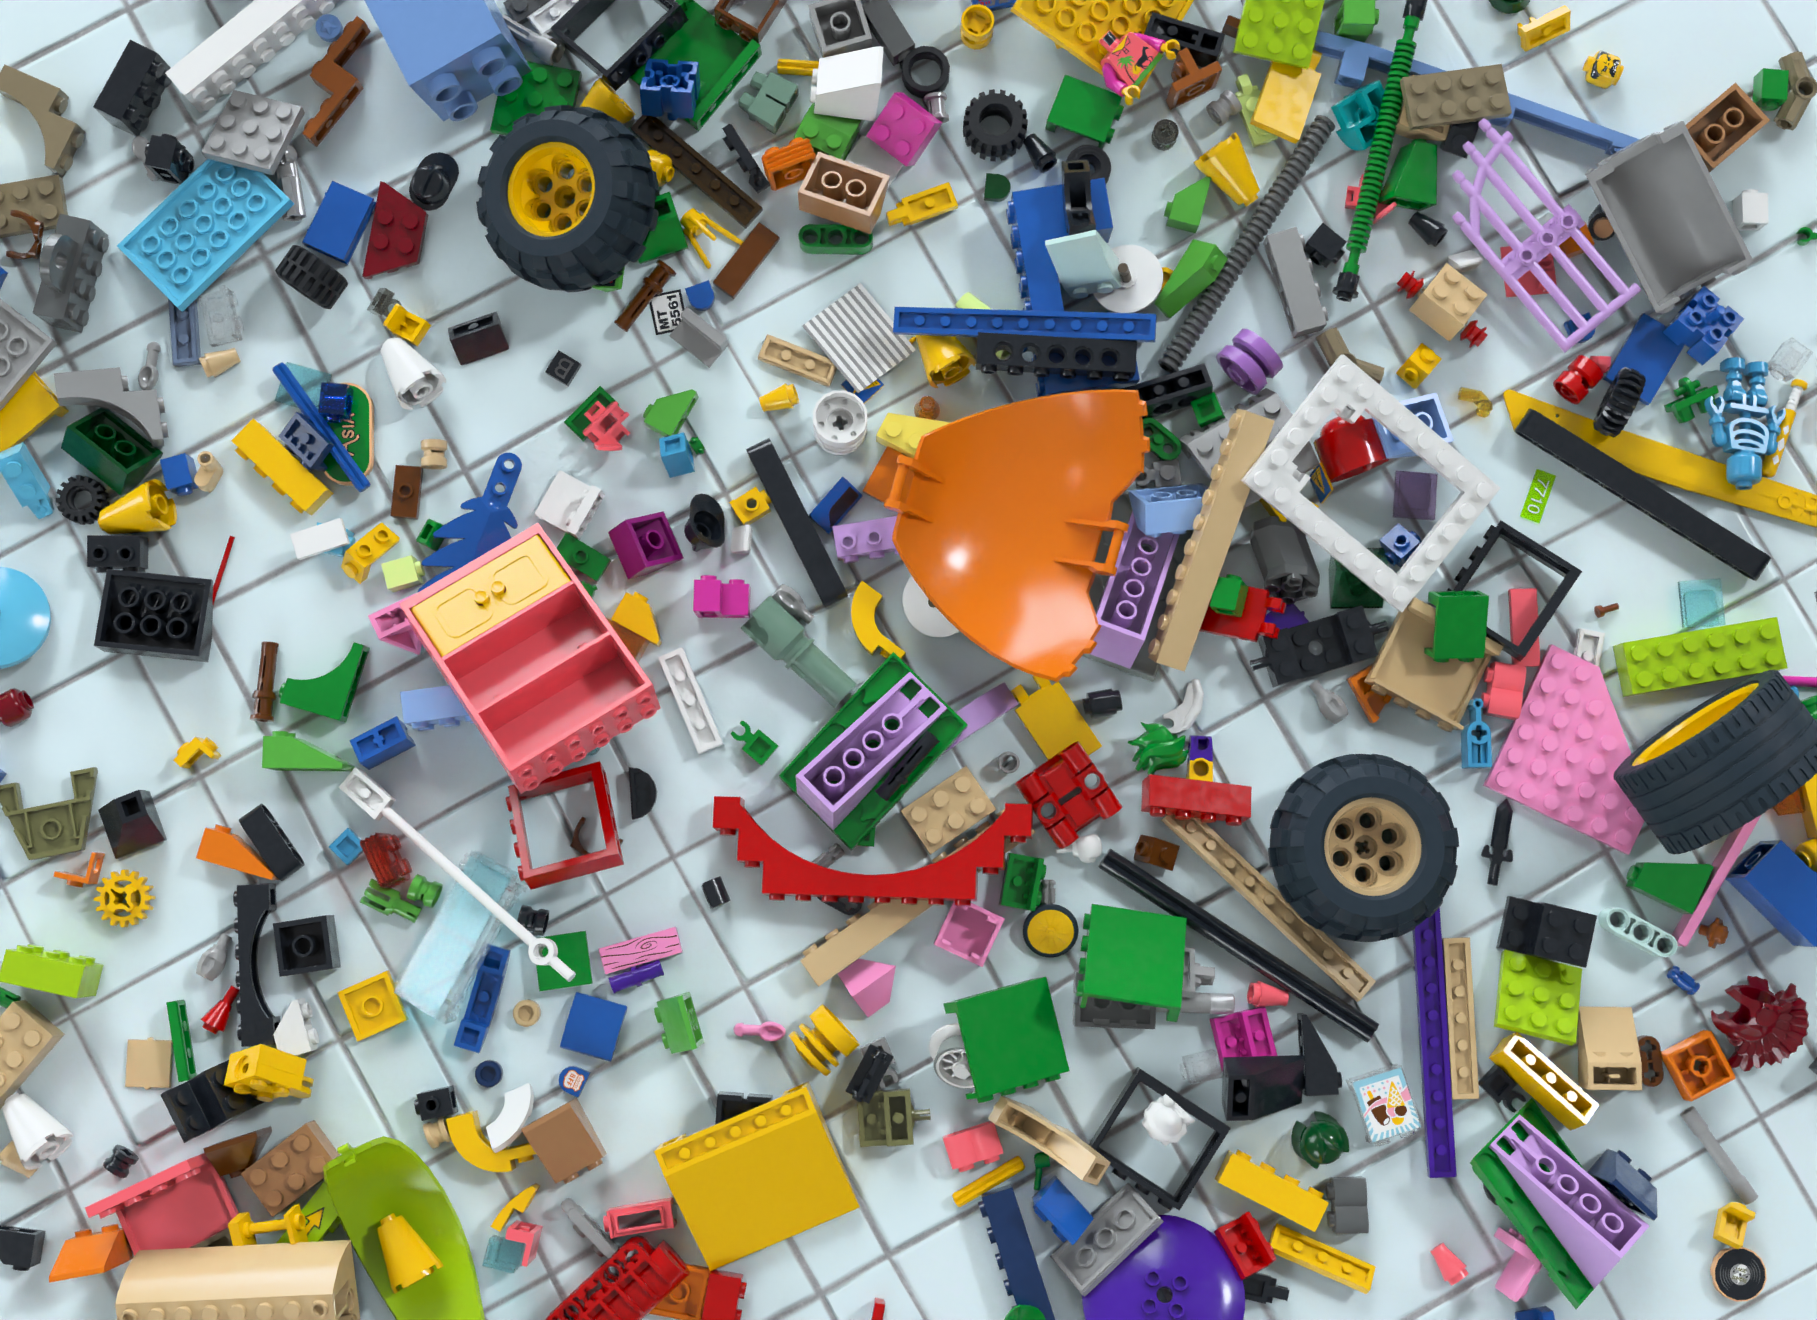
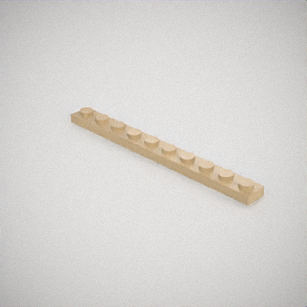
M1166 814L1161 821L1349 996L1356 1002L1364 997L1376 981L1324 932L1315 929L1301 919L1300 915L1291 905L1286 903L1281 893L1206 823L1201 822V818L1191 817L1189 820H1179L1175 818V815Z

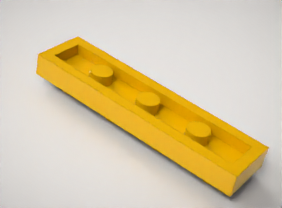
M1278 1223L1273 1226L1269 1243L1273 1247L1274 1254L1364 1294L1370 1291L1375 1266Z

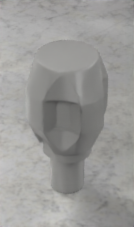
M782 584L773 593L772 598L790 615L799 616L807 624L815 617L806 609L801 596L791 587Z
M1318 680L1309 685L1316 694L1315 698L1317 699L1320 712L1328 721L1337 724L1348 715L1346 705L1338 695L1331 691L1329 692L1328 689H1324Z
M223 933L217 944H214L213 947H210L202 954L197 964L196 974L210 981H213L221 974L226 963V948L232 937Z

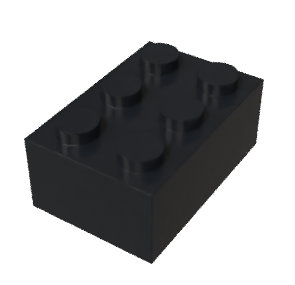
M129 40L93 107L111 125L134 136H139L147 128L153 109L159 106L164 89L172 82L165 74L171 67L157 52Z

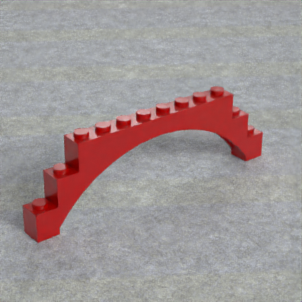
M714 796L713 829L720 831V835L735 836L736 831H739L737 861L744 863L745 868H760V864H763L762 894L769 896V900L785 901V896H795V901L808 902L811 901V897H822V902H838V898H848L850 903H864V898L875 899V903L891 904V899H901V904L916 905L917 900H928V905H944V901H955L956 906H971V901L977 902L978 870H982V874L998 875L999 870H1005L1006 838H1010V843H1026V839H1032L1033 806L1032 804L1005 803V811L991 827L955 854L915 870L894 874L864 875L841 872L822 867L795 855L773 840L755 822L745 809V800L741 797Z

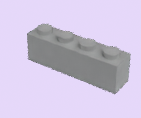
M1297 227L1267 235L1263 245L1292 337L1297 338L1323 330L1327 325L1328 313L1325 306H1321L1319 300L1321 291L1318 283L1314 282L1312 278L1313 265L1310 258H1306L1304 252L1306 244L1303 235L1298 233Z

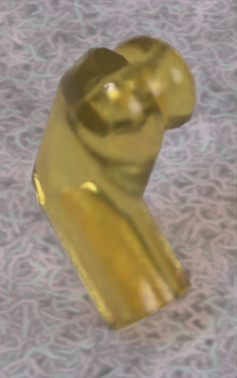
M1460 387L1458 399L1473 402L1478 407L1476 414L1483 418L1488 417L1493 409V404L1482 391Z

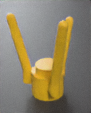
M695 208L687 211L680 220V223L685 227L683 233L689 238L708 269L711 268V264L693 234L698 236L704 233L711 240L715 241L716 236L707 229L708 224L740 246L743 244L742 240L710 220L704 213L700 214Z

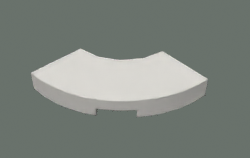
M529 1083L504 1094L505 1104L502 1113L493 1123L486 1127L491 1148L495 1153L509 1146L521 1134L522 1127L527 1118L531 1116L534 1094L533 1088Z

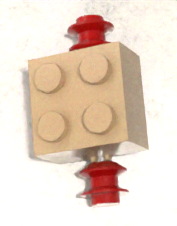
M1448 263L1443 266L1426 288H1422L1424 278L1419 280L1414 278L1415 271L1411 274L1405 272L1397 282V285L1400 286L1397 292L1404 289L1407 292L1406 299L1413 298L1417 294L1418 299L1409 309L1410 312L1449 342L1462 329L1460 341L1467 338L1470 341L1469 348L1473 345L1478 347L1487 337V334L1484 332L1487 327L1480 329L1477 327L1478 320L1468 323V319L1488 294Z

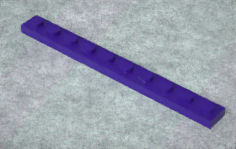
M1438 908L1430 918H1426L1412 930L1427 1176L1429 1178L1457 1177L1440 908Z

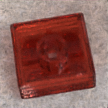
M375 833V835L366 837L365 840H360L363 852L381 888L396 887V885L410 880L411 876L409 873H412V868L406 858L402 859L399 853L401 844L395 834Z

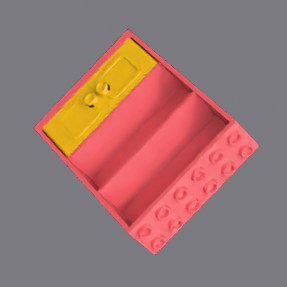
M539 523L399 603L412 630L520 794L535 789L543 780L550 776L558 775L564 767L582 760L590 751L597 747L605 746L613 737L620 733L628 732L634 724L652 717L657 710L661 709L652 682Z

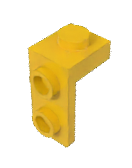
M383 523L378 524L345 551L341 568L348 577L354 578L361 584L368 578L371 564L394 547L400 538Z

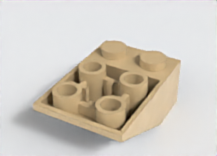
M1579 1006V1087L1588 1090H1642V1062L1632 1007Z

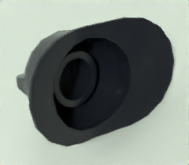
M438 152L426 156L421 161L412 176L409 187L410 198L414 204L428 211L436 210L444 205L459 175V168L455 159L448 154Z
M701 493L692 498L689 519L684 527L685 536L692 544V550L695 552L710 547H721L725 541L724 512L720 504L707 494Z

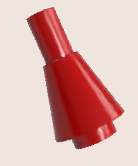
M231 985L224 998L200 1019L205 1022L202 1027L214 1034H217L219 1030L224 1032L232 1009L231 1005L240 990Z

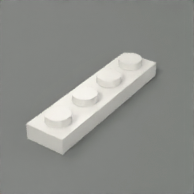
M681 647L658 657L698 754L722 745V739L684 649Z

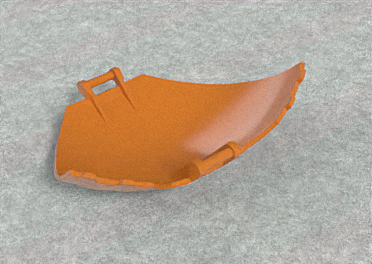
M1112 389L1068 392L1002 405L961 418L921 436L914 458L898 455L896 462L898 468L890 496L886 498L884 507L898 513L893 529L892 541L907 569L933 605L969 640L997 659L1033 676L1058 682L1063 677H1070L1078 669L1075 664L1083 654H1090L1097 645V642L1093 640L1102 626L1098 624L1089 591L1096 574L1116 575L1117 567L1115 565L1124 533L1128 532L1129 528L1127 523L1111 520L1113 503L1136 480L1140 473H1144V453L1150 452V438L1144 436L1142 419L1143 416L1148 415L1146 401L1140 400L1138 390ZM908 469L913 471L905 502L903 503L899 500ZM1103 531L1114 532L1106 562H1095Z

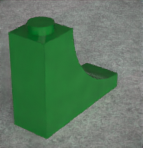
M354 642L344 661L331 672L308 680L287 678L286 683L284 682L279 690V697L281 698L279 703L346 722L370 648Z

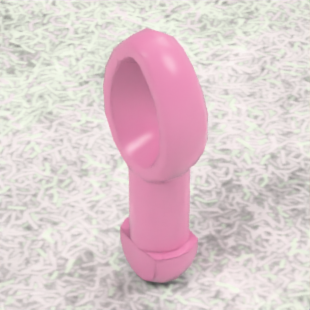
M767 1021L761 1025L738 1023L734 1026V1033L737 1036H760L761 1039L771 1042L782 1039L786 1034L785 1028L773 1021Z

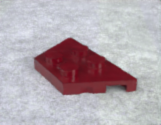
M380 181L362 274L364 279H372V276L384 272L392 273L402 267L408 268L418 265L427 226V212L382 181Z

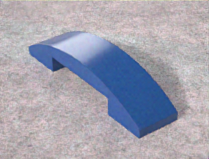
M484 943L477 966L476 979L464 1018L460 1022L454 1046L480 1053L499 1000L511 950Z

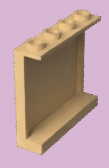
M1414 597L1403 612H1398L1364 682L1372 686L1371 690L1381 696L1387 694L1393 697L1395 704L1403 708H1408L1409 706L1415 709L1417 716L1425 720H1430L1431 718L1437 721V726L1447 732L1463 730L1464 726L1459 723L1491 657L1499 656L1503 646L1486 637L1484 658H1474L1473 662H1462L1458 659H1449V662L1446 663L1433 661L1432 657L1424 653V648H1433L1436 609Z

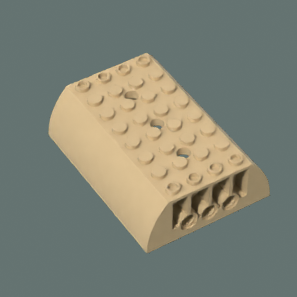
M351 1240L139 1250L125 1271L115 1302L117 1320H361Z

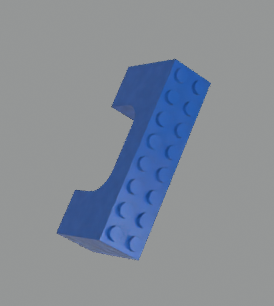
M1105 178L1090 180L1091 202L1096 231L1108 243L1113 230V223ZM1062 184L1012 192L1011 201H1007L1006 217L1008 225H1013L1011 227L1012 234H1010L1012 249H1017L1014 263L1016 274L1021 273L1019 293L1021 299L1025 298V308L1023 310L1064 311L1058 274L1045 246L1046 240L1069 236V233H1066ZM1034 353L1033 358H1031V362L1037 359ZM1058 353L1049 355V359L1053 363L1063 361L1062 356ZM1083 354L1075 357L1077 363L1081 365L1089 363L1088 357ZM1104 356L1102 358L1104 365H1115V360L1111 356ZM1136 361V373L1133 378H1129V381L1126 382L1114 381L1113 377L1089 380L1086 378L1087 376L1076 375V378L1065 379L1061 378L1060 374H1050L1049 377H1037L1035 386L1037 397L1088 390H1119L1138 384L1140 378Z
M1782 840L1760 841L1725 879L1793 946L1817 947V872L1810 869Z

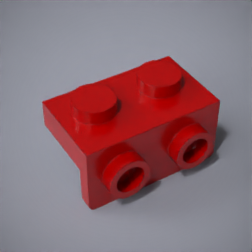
M1249 1211L1214 1231L1241 1281L1267 1268L1276 1261L1273 1247L1266 1241L1260 1231L1258 1221L1252 1217Z

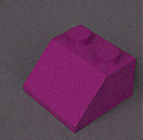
M664 511L624 520L608 532L628 579L648 575L684 559Z

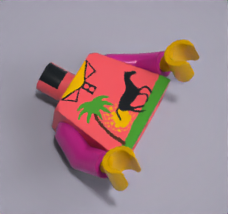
M1110 30L1107 31L1099 40V43L1108 51L1100 61L1106 87L1121 97L1125 96V103L1132 105V96L1140 99V89L1137 86L1163 57L1161 53L1165 52L1169 60L1175 59V52L1169 50H1180L1179 42L1174 39L1165 42L1152 36L1132 32L1118 39Z

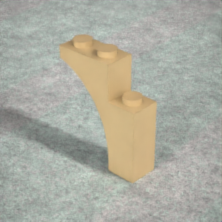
M1000 1097L988 1117L995 1125L1020 1137L1059 1162L1082 1181L1098 1185L1111 1163L1069 1129L1053 1124L1033 1107L1007 1097Z

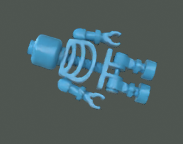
M1732 357L1720 362V371L1729 373L1726 375V382L1728 383L1723 397L1720 396L1714 400L1715 406L1713 404V397L1710 396L1705 399L1704 405L1706 411L1711 416L1709 426H1712L1713 434L1711 435L1713 445L1715 447H1722L1725 453L1733 454L1726 461L1727 482L1735 485V488L1738 490L1752 489V485L1759 483L1762 479V459L1759 456L1762 454L1771 455L1777 450L1778 443L1776 440L1777 436L1781 433L1779 426L1785 418L1786 410L1784 408L1778 411L1776 416L1774 413L1775 405L1768 409L1761 408L1765 407L1768 401V396L1763 387L1765 385L1764 377L1768 376V363L1755 361L1745 365V359ZM1741 373L1744 376L1752 377L1749 379L1751 388L1747 393L1742 389L1740 383L1742 381ZM1723 412L1738 414L1739 418L1725 424V417H1722L1721 414ZM1766 415L1768 426L1751 419V417L1761 418ZM1734 426H1739V430L1733 431Z

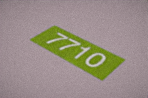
M1536 469L1520 517L1540 523L1556 478L1555 475Z

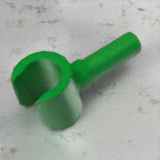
M1803 227L1796 233H1802L1807 236V239L1798 240L1797 243L1800 246L1806 245L1810 240L1817 239V233L1808 227Z
M1044 1152L1034 1155L1036 1168L1034 1190H1040L1042 1168L1050 1167L1049 1156Z

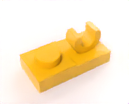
M1564 5L1537 20L1530 17L1529 24L1525 26L1518 23L1517 33L1521 36V48L1526 52L1570 31L1571 10Z

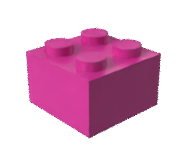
M896 92L892 95L866 136L906 167L913 166L942 125V122L903 92Z

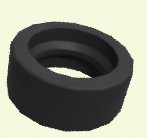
M920 46L910 51L902 63V81L905 88L918 98H924L929 93L943 92L949 82L950 65L942 51L932 46ZM930 59L936 62L941 70L939 80L929 86L916 83L911 76V68L916 61Z

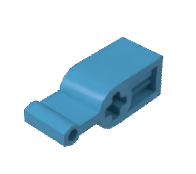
M1472 699L1467 706L1469 710V724L1465 725L1464 729L1461 730L1462 768L1492 767L1491 731L1489 726L1481 721L1482 699ZM1471 731L1480 732V737L1476 738V736L1471 734Z

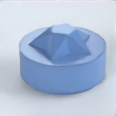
M326 14L317 20L316 31L322 40L334 42L342 35L343 26L336 16Z

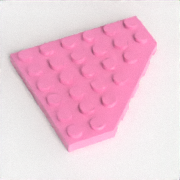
M1551 644L1548 646L1540 663L1541 666L1538 667L1522 701L1520 717L1513 720L1483 786L1629 855L1644 824V819L1614 780V772L1631 755V751L1600 668Z

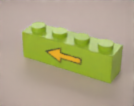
M324 1181L301 1210L306 1219L305 1229L308 1242L324 1241L323 1239L329 1232L333 1234L341 1225ZM287 1230L276 1244L290 1243Z

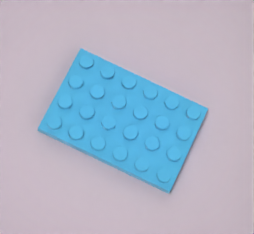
M207 159L128 234L117 247L183 312L282 217L294 203L264 173Z

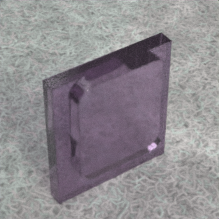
M1395 471L1393 517L1434 521L1438 474Z

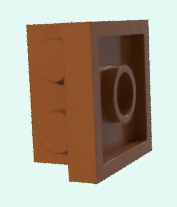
M1188 48L1179 51L1171 72L1173 83L1166 98L1169 109L1172 110L1214 89L1222 72L1218 61L1199 69Z

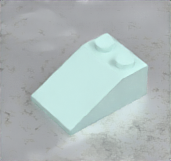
M1096 230L1045 241V246L1062 286L1071 297L1080 299L1087 297L1088 294L1097 292L1110 293L1113 289L1121 288V279L1118 271L1119 258Z

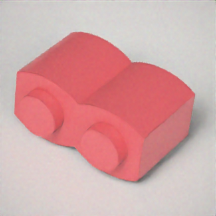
M1495 661L1490 664V667H1486L1483 680L1487 682L1486 693H1482L1480 698L1483 701V715L1516 720L1520 717L1526 667Z
M991 1121L943 1136L952 1169L958 1168L959 1172L974 1168V1163L984 1160L985 1164L995 1162L1000 1159L999 1155L1004 1153L996 1126Z

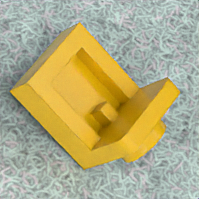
M395 304L383 323L395 336L417 347L432 326L426 320L408 312L399 304Z
M1421 343L1396 374L1412 388L1416 389L1441 361V358L1433 350Z
M194 737L190 743L186 742L178 749V756L173 761L180 767L189 769L203 753L217 760L222 755L216 751L219 747L208 737L205 739Z
M1728 1203L1718 1209L1713 1238L1735 1249L1743 1247L1747 1222L1755 1219L1756 1213L1747 1209L1741 1203Z

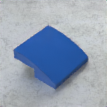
M576 992L560 1048L611 1062L619 1040V1033L627 1012V1006Z

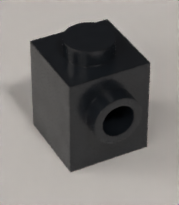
M1322 223L1306 242L1304 251L1310 255L1309 258L1312 262L1327 268L1331 262L1336 264L1344 255L1345 251L1342 248L1347 241Z
M454 1085L416 1094L417 1099L414 1101L416 1114L421 1115V1121L458 1112Z

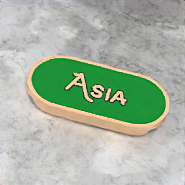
M340 383L331 387L325 393L321 401L320 413L366 477L374 466V404L369 394L359 385ZM329 452L323 460V463L328 467L324 472L325 475L339 485L353 486L350 479Z

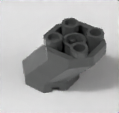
M1270 516L1254 522L1250 543L1264 579V589L1268 590L1273 597L1283 599V602L1287 605L1306 598L1316 597L1320 584V574L1307 542L1306 534L1287 518L1286 522H1281L1279 517Z

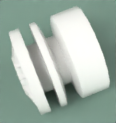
M845 390L832 391L825 394L816 403L813 411L814 437L821 448L834 455H847L856 451L863 444L867 434V410L863 401L855 394ZM841 423L844 426V430H839L836 424Z

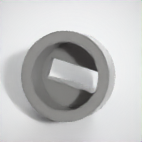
M1009 751L1002 753L998 758V767L1005 773L1015 772L1020 765L1018 756ZM1012 756L1013 759L1003 767L1002 763Z

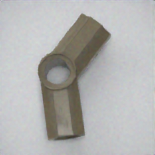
M1799 51L1790 53L1778 60L1781 70H1789L1787 101L1781 105L1774 118L1776 126L1784 130L1789 129L1793 131L1797 127L1810 100L1817 93V82L1814 78L1810 77L1803 53ZM1798 88L1802 89L1805 95L1801 94Z
M1337 327L1331 328L1315 338L1330 367L1340 355L1344 354L1380 385L1385 368L1356 359L1349 352Z

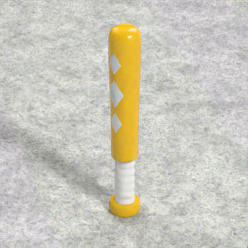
M1794 379L1791 382L1793 389L1785 408V418L1779 426L1781 433L1777 436L1776 440L1778 443L1777 450L1774 454L1765 455L1762 462V476L1771 478L1777 472L1796 416L1797 404L1802 392L1808 387V383L1803 380Z

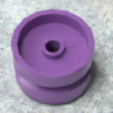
M1242 329L1232 339L1233 346L1226 345L1217 354L1216 358L1222 370L1231 380L1248 393L1257 395L1266 386V378L1273 379L1283 368V363L1278 354L1263 338L1249 329Z

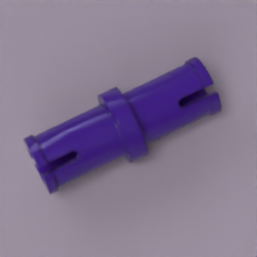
M658 959L638 968L636 966L630 967L631 970L608 979L613 993H617L635 985L640 987L643 982L664 976V972Z

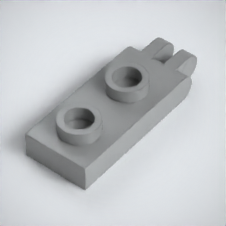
M567 1198L561 1203L562 1210L574 1223V1230L581 1237L584 1238L586 1236L593 1243L591 1247L596 1254L609 1259L619 1249L617 1244L610 1239L573 1199Z

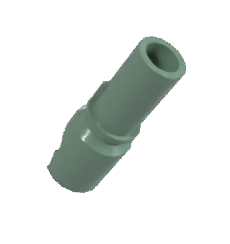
M771 596L759 605L752 613L753 616L741 627L774 660H783L786 663L785 667L787 669L791 668L834 708L856 685L845 672L813 644L815 641L813 638L809 640L805 636V628Z

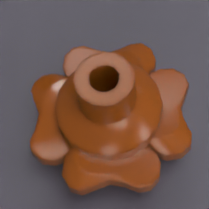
M1716 918L1709 926L1701 924L1699 927V934L1706 936L1709 942L1708 946L1714 949L1717 944L1725 943L1729 933L1728 927L1723 925V920L1720 918Z

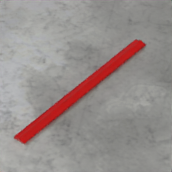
M233 536L229 537L213 586V604L235 539Z

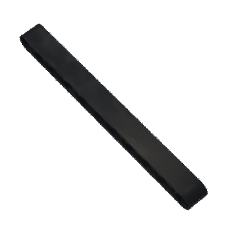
M1528 409L1514 430L1515 433L1749 579L1757 581L1772 559L1763 551L1541 413Z

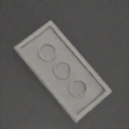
M1129 1183L1123 1186L1093 1215L1094 1219L1074 1245L1067 1240L1050 1256L1084 1297L1164 1222Z

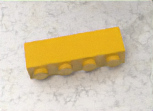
M254 418L231 440L237 446L235 452L245 461L250 458L256 464L253 469L264 479L269 476L274 481L271 486L282 496L285 494L293 499L290 504L301 514L305 511L313 515L334 494Z
M1518 1032L1503 1038L1489 1056L1492 1062L1499 1066L1570 1131L1586 1125L1599 1106L1595 1100Z
M1238 1149L1236 1153L1228 1150L1215 1177L1218 1183L1313 1232L1316 1231L1329 1202L1323 1199L1324 1193L1309 1186L1308 1190H1305L1298 1186L1299 1180L1285 1174L1284 1178L1274 1174L1276 1169L1264 1162H1261L1260 1166L1250 1161L1252 1156Z

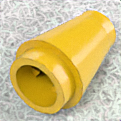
M785 383L759 397L764 412L794 408V405L799 404L794 384L787 385Z

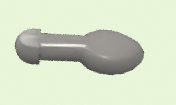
M136 136L132 142L133 153L144 164L146 159L145 147L150 142L142 136ZM145 166L148 178L151 181H158L159 178Z
M151 342L147 345L146 365L139 372L138 382L142 390H151L158 381L159 373L156 365L161 347L156 342Z

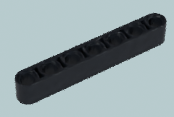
M768 438L747 448L748 456L824 607L826 608L848 597L845 587L771 440Z

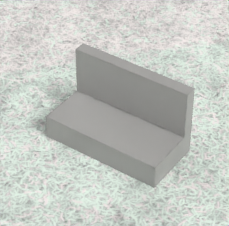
M686 307L680 314L682 321L669 336L710 368L729 345L728 340L691 309Z

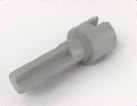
M502 15L513 37L531 47L534 56L553 66V62L559 63L565 51L564 43L547 33L538 35L511 18Z

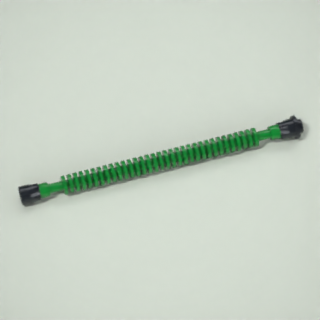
M1406 0L1402 16L1405 18L1403 23V29L1405 30L1403 38L1396 41L1389 69L1390 72L1388 73L1387 84L1383 94L1384 97L1380 106L1381 110L1378 114L1376 129L1369 151L1370 154L1366 163L1367 167L1364 171L1362 186L1358 196L1359 199L1357 200L1356 211L1352 220L1353 224L1349 232L1350 237H1348L1346 249L1350 251L1348 262H1345L1343 272L1339 273L1337 285L1332 291L1333 294L1337 295L1336 299L1340 301L1351 302L1359 294L1357 292L1360 276H1358L1360 268L1358 261L1360 253H1366L1371 227L1373 226L1376 213L1375 208L1378 205L1380 189L1383 185L1385 170L1389 160L1388 157L1390 156L1400 116L1399 113L1403 103L1400 80L1403 77H1409L1417 46L1413 41L1415 31L1418 30L1420 21H1423L1428 0Z

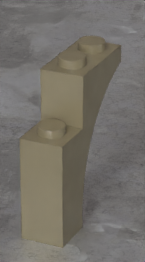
M4 64L0 72V93L23 105L31 112L44 138V165L53 173L64 177L66 171L73 164V156L77 148H80L84 142L85 131L77 123L60 116L67 109L69 97L60 88Z

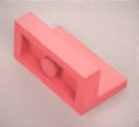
M516 1220L507 1228L505 1239L526 1244L521 1266L527 1267L536 1258L543 1226Z

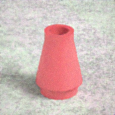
M1261 981L1250 983L1248 987L1247 1001L1249 1004H1253L1254 1007L1286 1006L1288 1004L1289 993L1287 990H1281Z
M1444 1243L1439 1244L1430 1251L1434 1256L1444 1281H1448L1451 1286L1469 1274L1465 1269L1467 1266Z

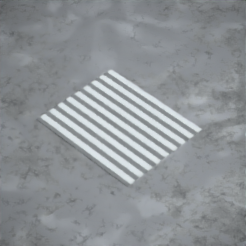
M861 283L803 325V328L857 393L861 392L916 351L904 335H895L893 333V321Z

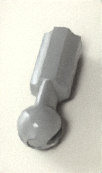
M288 145L276 169L277 187L294 203L282 216L283 220L299 221L306 217L297 167V152L293 146Z

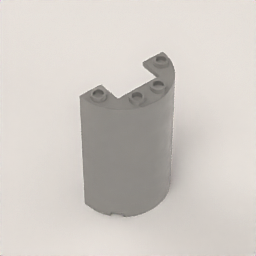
M1684 121L1663 128V132L1652 133L1626 146L1596 164L1598 168L1595 170L1591 168L1585 173L1655 313L1660 312V314L1674 309V304L1691 295L1693 288L1699 285L1703 287L1716 281L1715 277L1721 273L1737 275L1747 269V264L1753 262Z

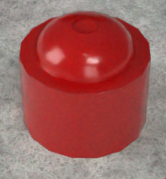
M1362 415L1353 424L1339 416L1328 421L1321 429L1320 438L1313 442L1320 462H1322L1331 483L1359 475L1390 460L1386 459L1372 418L1365 419Z

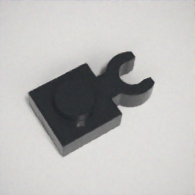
M1496 1064L1478 1081V1085L1495 1102L1499 1104L1503 1100V1105L1511 1112L1515 1113L1517 1111L1512 1106L1514 1098H1518L1522 1102L1526 1101L1521 1093L1512 1090L1517 1084Z

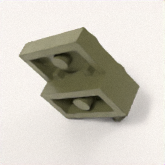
M910 1088L875 1091L869 1104L864 1101H857L860 1147L914 1145L913 1127L915 1121L931 1120L930 1115H924L930 1114V1109L914 1110L910 1098Z

